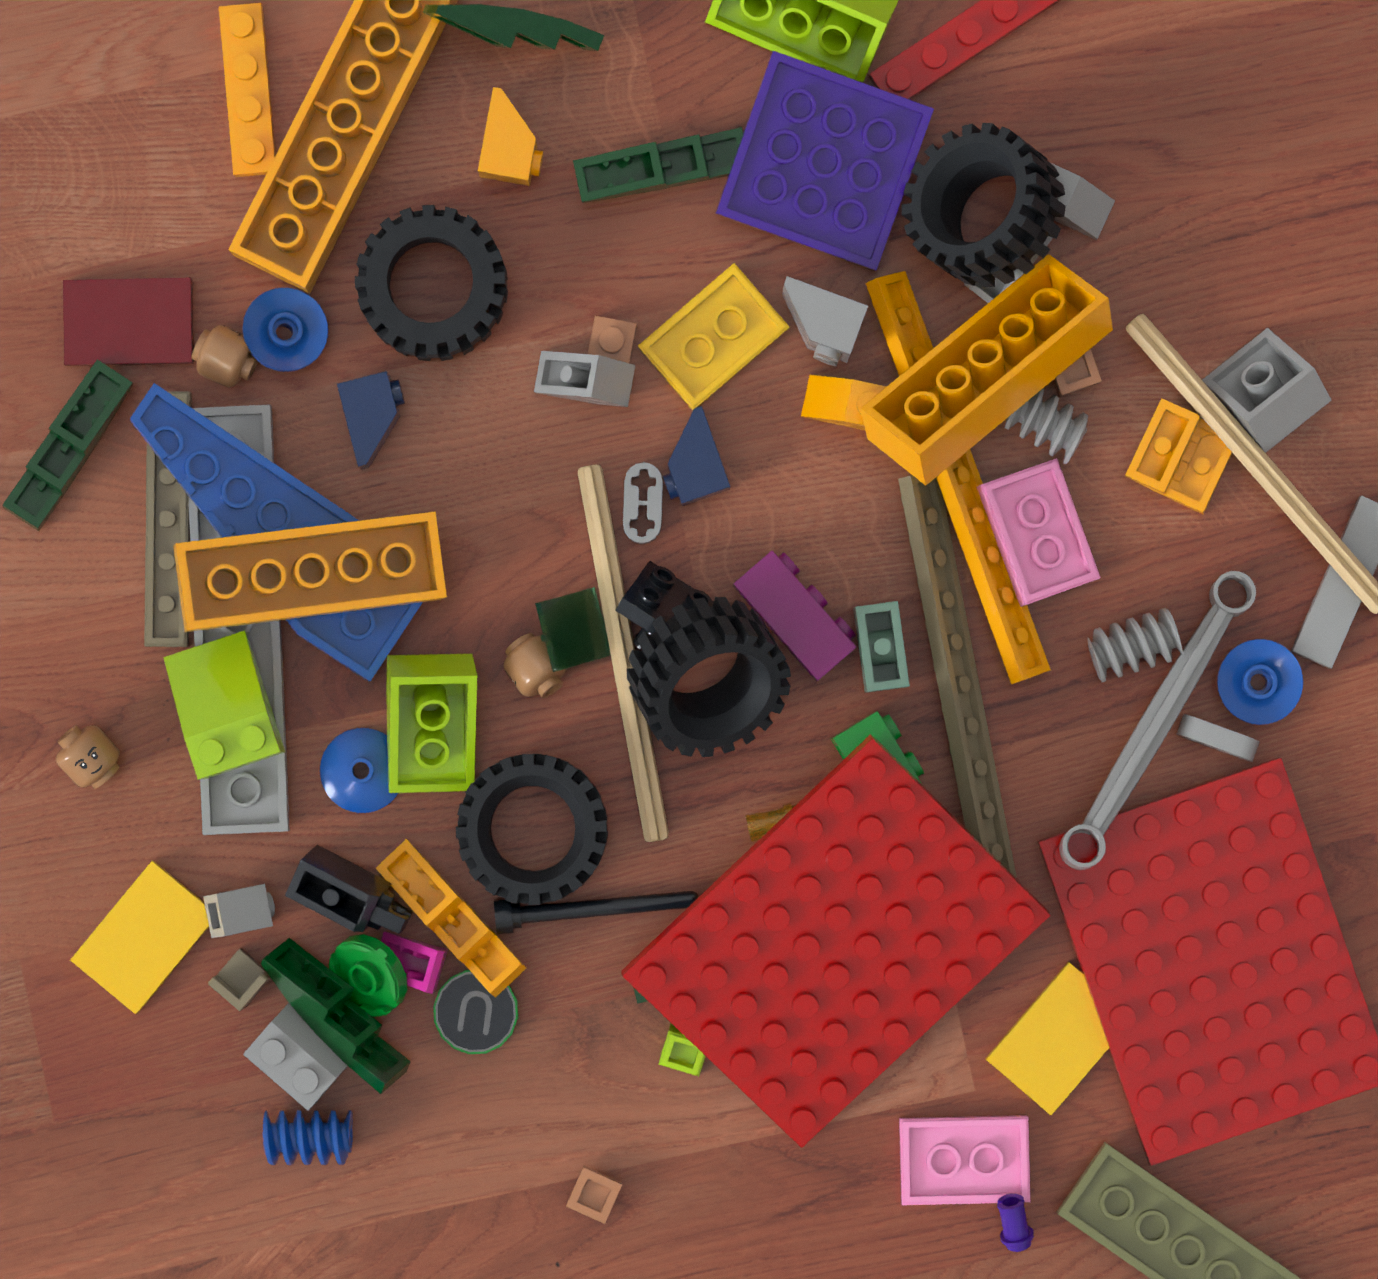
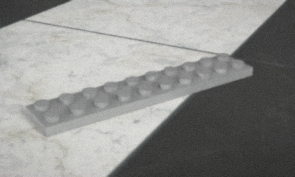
M271 405L192 408L274 463ZM189 497L190 542L221 538ZM281 620L194 631L196 647L246 630L286 751ZM287 751L200 780L203 835L290 831Z

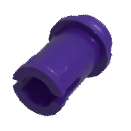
M1006 1194L997 1201L1003 1227L1000 1239L1008 1250L1013 1252L1023 1251L1031 1246V1241L1034 1237L1033 1229L1027 1223L1024 1197L1019 1194Z

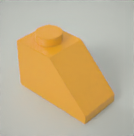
M493 87L478 166L479 176L530 186L532 175H540L544 152L537 150L535 136L501 88Z
M809 375L801 417L865 430L860 408L887 386L854 379Z

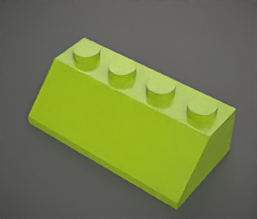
M713 0L705 22L770 51L785 54L864 83L899 0Z

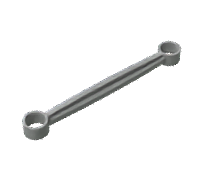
M1229 571L1222 574L1211 586L1209 592L1211 608L1184 647L1183 655L1180 653L1138 722L1084 822L1071 828L1062 837L1059 851L1062 860L1069 867L1076 870H1086L1096 865L1103 858L1106 849L1103 837L1105 832L1136 787L1208 665L1232 618L1243 614L1253 604L1256 597V588L1248 575L1239 571ZM1235 580L1243 585L1247 594L1246 602L1243 606L1230 608L1220 601L1218 587L1223 581ZM1076 833L1089 834L1096 840L1098 846L1097 856L1088 863L1075 861L1068 851L1069 839Z

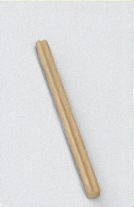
M1140 314L1126 326V331L1367 608L1372 613L1378 614V581L1146 315Z
M588 465L578 469V478L643 835L646 842H655L669 837L650 727L630 692L629 686L631 685L627 680V669L633 668L629 661L631 651L635 650L630 620L615 611L625 595L603 469L600 465Z

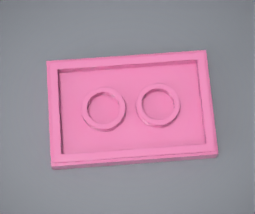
M1057 458L977 486L1020 607L1101 578Z
M1027 1115L899 1118L902 1205L998 1203V1199L1006 1194H1019L1024 1197V1202H1030L1029 1125Z

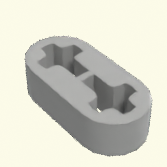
M645 462L637 463L630 467L624 480V532L630 540L638 544H647L655 540L660 533L662 525V475L658 468ZM643 470L648 471L649 478L656 479V486L648 488L647 501L639 500L638 486L631 485L632 478H639L640 471ZM639 506H647V519L655 522L654 529H647L646 536L643 537L638 536L637 529L630 528V521L638 519Z
M1183 714L1176 733L1183 738L1253 762L1260 741L1186 714Z

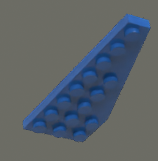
M155 383L130 418L134 427L221 538L359 521ZM423 602L285 620L298 636L370 682Z

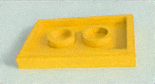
M733 263L640 343L638 348L693 411V409L704 403L790 327L737 265Z
M151 861L70 961L136 1015L209 928L205 904L159 864Z
M1067 962L985 1058L1050 1115L1057 1110L1109 1049L1084 974L1070 962Z

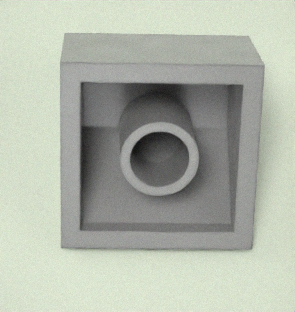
M787 276L782 296L807 349L815 351L813 358L832 366H837L839 360L847 363L868 305Z
M1266 328L1202 379L1265 453L1331 401L1315 368L1269 328Z
M290 1003L270 1022L243 1054L308 1111L348 1067L315 1034Z

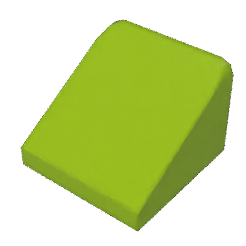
M670 1023L658 1064L699 1077L706 1056Z

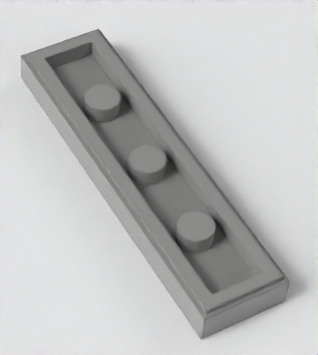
M1359 496L1340 539L1372 576L1378 565V503L1364 496ZM1330 564L1290 651L1328 669H1332L1361 603L1360 598Z

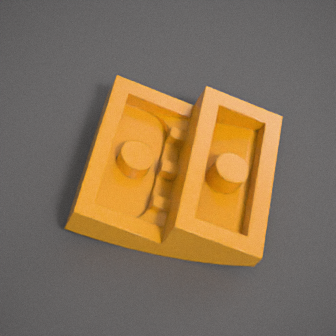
M1161 398L1125 476L1204 515L1232 452L1204 419H1201L1200 415Z

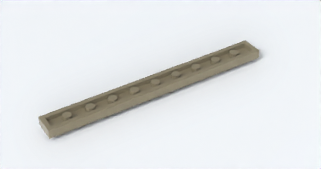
M913 475L899 478L901 501L906 517L909 542L916 569L917 584L922 600L925 625L933 657V666L938 683L965 828L1017 879L944 498L937 478L933 479L926 486Z

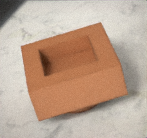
M595 316L588 354L601 355L630 364L637 323Z
M1091 349L1054 379L1060 397L1102 382Z
M583 1166L566 1207L605 1224L623 1183Z

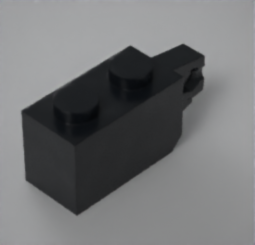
M316 845L300 860L285 894L286 897L354 932L363 933L368 927L379 930L382 926L400 934L406 928L413 911L394 901L395 895L389 891L392 883L319 845Z

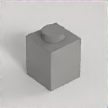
M265 884L203 896L211 938L273 926L272 917L275 914V905L271 894L266 892Z

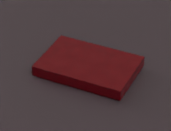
M191 277L63 280L65 366H93L97 359L105 365L194 364V360H192L193 288Z

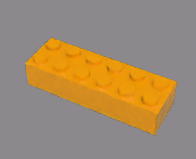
M1050 254L1034 265V269L1027 274H1023L860 408L867 439L925 486L1113 330L1109 298Z
M436 511L176 543L173 546L184 632L435 601L447 597Z

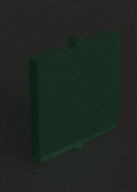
M595 587L535 603L543 633L541 634V640L546 644L553 672L611 656L604 617H602Z

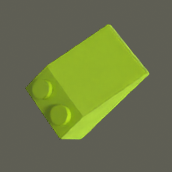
M246 630L163 657L182 732L198 780L207 779L286 752Z
M387 655L386 704L389 793L467 791L475 779L477 672L473 655Z

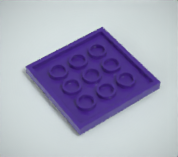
M772 51L715 213L869 269L877 270L904 195L906 182L908 183L911 170L914 167L934 108Z

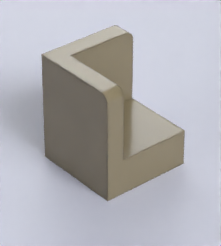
M240 948L221 971L212 977L208 985L238 1011H242L271 978L256 960Z

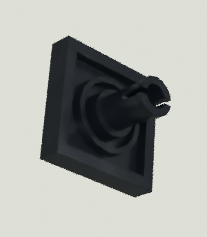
M649 561L626 592L615 611L642 627L634 637L635 645L638 649H641L637 641L643 631L650 635L656 631L652 622L659 616L668 621L675 616L671 609L680 604L687 611L694 608V599L705 598L709 606H712L714 601L705 592L694 589L678 579L669 569Z

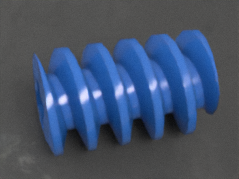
M267 1110L264 1112L263 1148L270 1165L277 1164L281 1153L287 1165L294 1164L298 1153L304 1165L311 1164L315 1153H317L321 1165L329 1163L332 1153H334L339 1165L346 1163L348 1155L352 1151V1110H348L344 1122L339 1121L336 1110H331L327 1122H322L319 1111L314 1110L310 1123L305 1122L301 1110H297L292 1123H288L284 1110L279 1111L275 1123H271Z

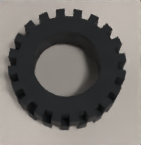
M982 123L981 130L973 124L962 126L963 136L959 137L952 130L942 136L945 143L943 147L939 149L934 144H931L924 151L930 157L924 166L919 162L915 163L911 172L918 176L915 184L906 182L903 193L912 199L911 203L902 204V216L911 221L904 225L907 236L915 241L912 245L918 252L954 278H958L965 284L975 286V283L978 282L983 287H995V277L1004 284L1015 281L1014 270L1019 269L1024 274H1027L1035 268L1030 259L1035 254L1044 259L1051 250L1044 245V242L1048 236L1057 239L1061 228L1054 223V218L1064 217L1066 206L1056 199L1065 195L1064 185L1056 179L1059 173L1055 166L1010 129L1003 126L999 129L993 123ZM1000 176L1014 177L1016 183L1015 199L1001 225L990 235L977 242H965L961 233V215L971 194L990 179Z
M422 205L423 210L414 212L410 207L399 211L401 216L393 221L389 217L380 223L382 229L376 235L371 233L365 241L367 245L365 253H359L356 263L359 268L358 276H355V288L359 296L357 300L369 325L379 338L387 345L389 344L395 348L397 352L407 357L408 354L416 356L418 360L430 361V358H440L441 361L453 359L452 355L463 352L465 355L473 351V346L480 340L485 342L491 335L490 330L494 324H499L503 316L502 308L504 302L507 303L508 296L506 268L500 251L487 230L484 231L478 222L469 215L464 217L456 209L445 207V210H437L434 205ZM424 243H442L455 248L467 259L473 274L472 290L466 304L454 316L439 322H420L406 316L394 304L390 290L391 275L397 261L409 249Z
M715 597L712 606L708 605L705 598L693 600V609L686 611L682 604L672 608L671 610L675 616L668 621H665L662 616L654 620L652 624L656 631L652 635L643 631L637 640L642 651L632 650L629 656V661L633 667L627 669V680L631 685L629 689L651 731L658 741L661 739L666 748L674 751L678 747L680 753L685 756L692 757L696 748L702 757L713 756L714 748L721 747L725 754L734 751L733 742L741 738L745 744L750 743L756 739L752 733L753 730L759 726L766 731L773 723L769 717L771 712L781 713L785 704L779 695H789L791 685L786 679L791 677L790 667L759 614L753 608L749 611L745 603L735 600L731 606L726 597ZM738 653L732 669L715 685L693 693H681L673 690L680 678L697 663L718 654Z
M522 754L508 757L480 773V776L474 783L470 784L465 792L466 796L463 802L460 803L457 813L459 818L458 826L456 827V839L458 838L459 853L462 861L466 862L470 869L469 873L475 881L478 880L486 887L485 890L494 896L498 895L505 898V901L516 904L541 905L546 902H554L581 887L599 865L608 837L606 808H604L601 795L596 786L591 783L580 769H577L569 762L543 754ZM526 786L543 787L555 792L567 803L574 817L575 835L569 852L558 864L544 870L530 871L513 866L500 855L492 838L491 825L497 806L509 793Z

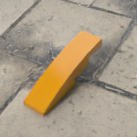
M405 839L376 867L384 879L392 883V888L422 922L439 937L454 956L471 971L495 998L526 969L525 965L409 840Z

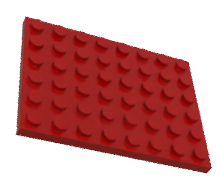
M870 734L621 972L624 979L802 1148L1051 915Z
M1278 757L1118 813L1103 836L1106 843L1103 858L1089 869L1076 870L1069 867L1062 860L1059 845L1062 837L1068 831L1037 841L1150 1166L1378 1087V1036L1282 758ZM1076 833L1069 839L1068 851L1075 861L1088 863L1097 856L1098 846L1096 840L1091 835Z

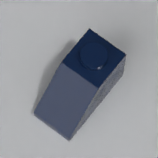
M387 371L337 384L357 465L361 470L370 468L400 418L398 406L405 404L399 379L391 381Z
M702 406L693 409L669 459L668 468L670 473L663 475L670 499L679 497L682 506L730 490V484Z

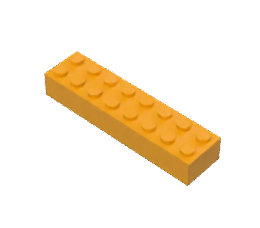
M458 0L353 1L228 249L235 257L309 294L311 293L446 23L422 13L425 5L457 4Z

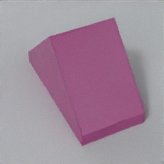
M383 932L381 942L390 947L400 960L406 973L407 986L433 994L437 990L448 949L393 933Z

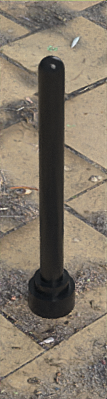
M682 891L520 907V903L494 900L496 934L514 933L513 929L522 928L524 923L688 908L699 896L694 891Z

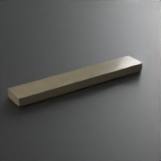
M167 391L192 408V393L190 391ZM148 443L146 456L144 646L189 647V632H184L173 548L176 543L190 542L189 497Z

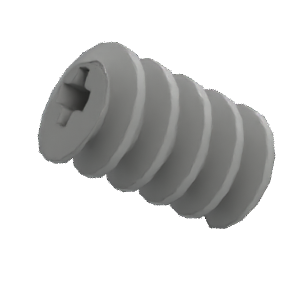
M1043 388L1006 419L1005 428L1009 430L1020 422L1022 425L1019 437L1025 438L1032 431H1035L1034 446L1039 447L1045 441L1050 440L1049 455L1053 456L1063 448L1066 450L1063 463L1067 464L1087 431L1088 415L1083 412L1072 420L1073 405L1067 404L1057 411L1059 397L1053 395L1045 402H1042Z
M1166 608L1159 610L1158 623L1150 613H1146L1142 616V627L1132 617L1126 620L1125 632L1119 624L1112 623L1109 628V637L1100 627L1093 631V642L1087 637L1092 662L1101 682L1106 681L1107 668L1110 667L1119 678L1123 676L1124 663H1128L1134 672H1139L1140 658H1144L1152 668L1156 665L1157 653H1161L1167 663L1172 662V649L1177 648L1183 655L1173 616Z

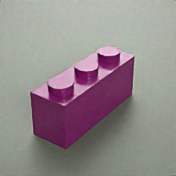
M770 551L733 584V587L759 614L766 625L817 682L856 648L851 641L856 637V634L841 617L833 621L823 609L828 604L826 599L812 584L806 589L795 576L800 570L784 552L778 557L773 551Z

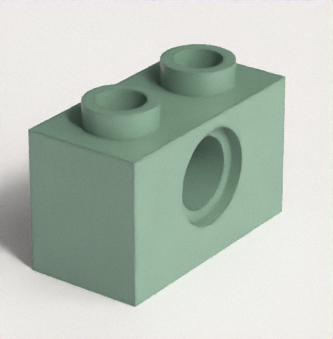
M898 601L854 607L853 612L865 693L909 687Z

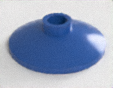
M275 288L262 293L250 304L243 320V338L250 354L265 367L276 371L291 372L309 366L320 356L328 338V323L321 306L308 294L293 288ZM279 327H286L291 331L292 337L288 340H282L277 336L276 330Z
M1255 639L1239 644L1226 655L1218 671L1217 687L1224 706L1236 718L1250 724H1270L1286 717L1298 704L1303 690V674L1299 662L1286 647L1271 640ZM1255 674H1260L1265 679V686L1262 690L1257 691L1251 686L1250 681Z
M356 728L338 735L327 746L321 759L320 778L325 792L334 803L351 812L369 813L384 808L396 798L398 793H389L387 735L374 729ZM359 762H364L369 767V774L364 779L357 778L353 772L354 766Z

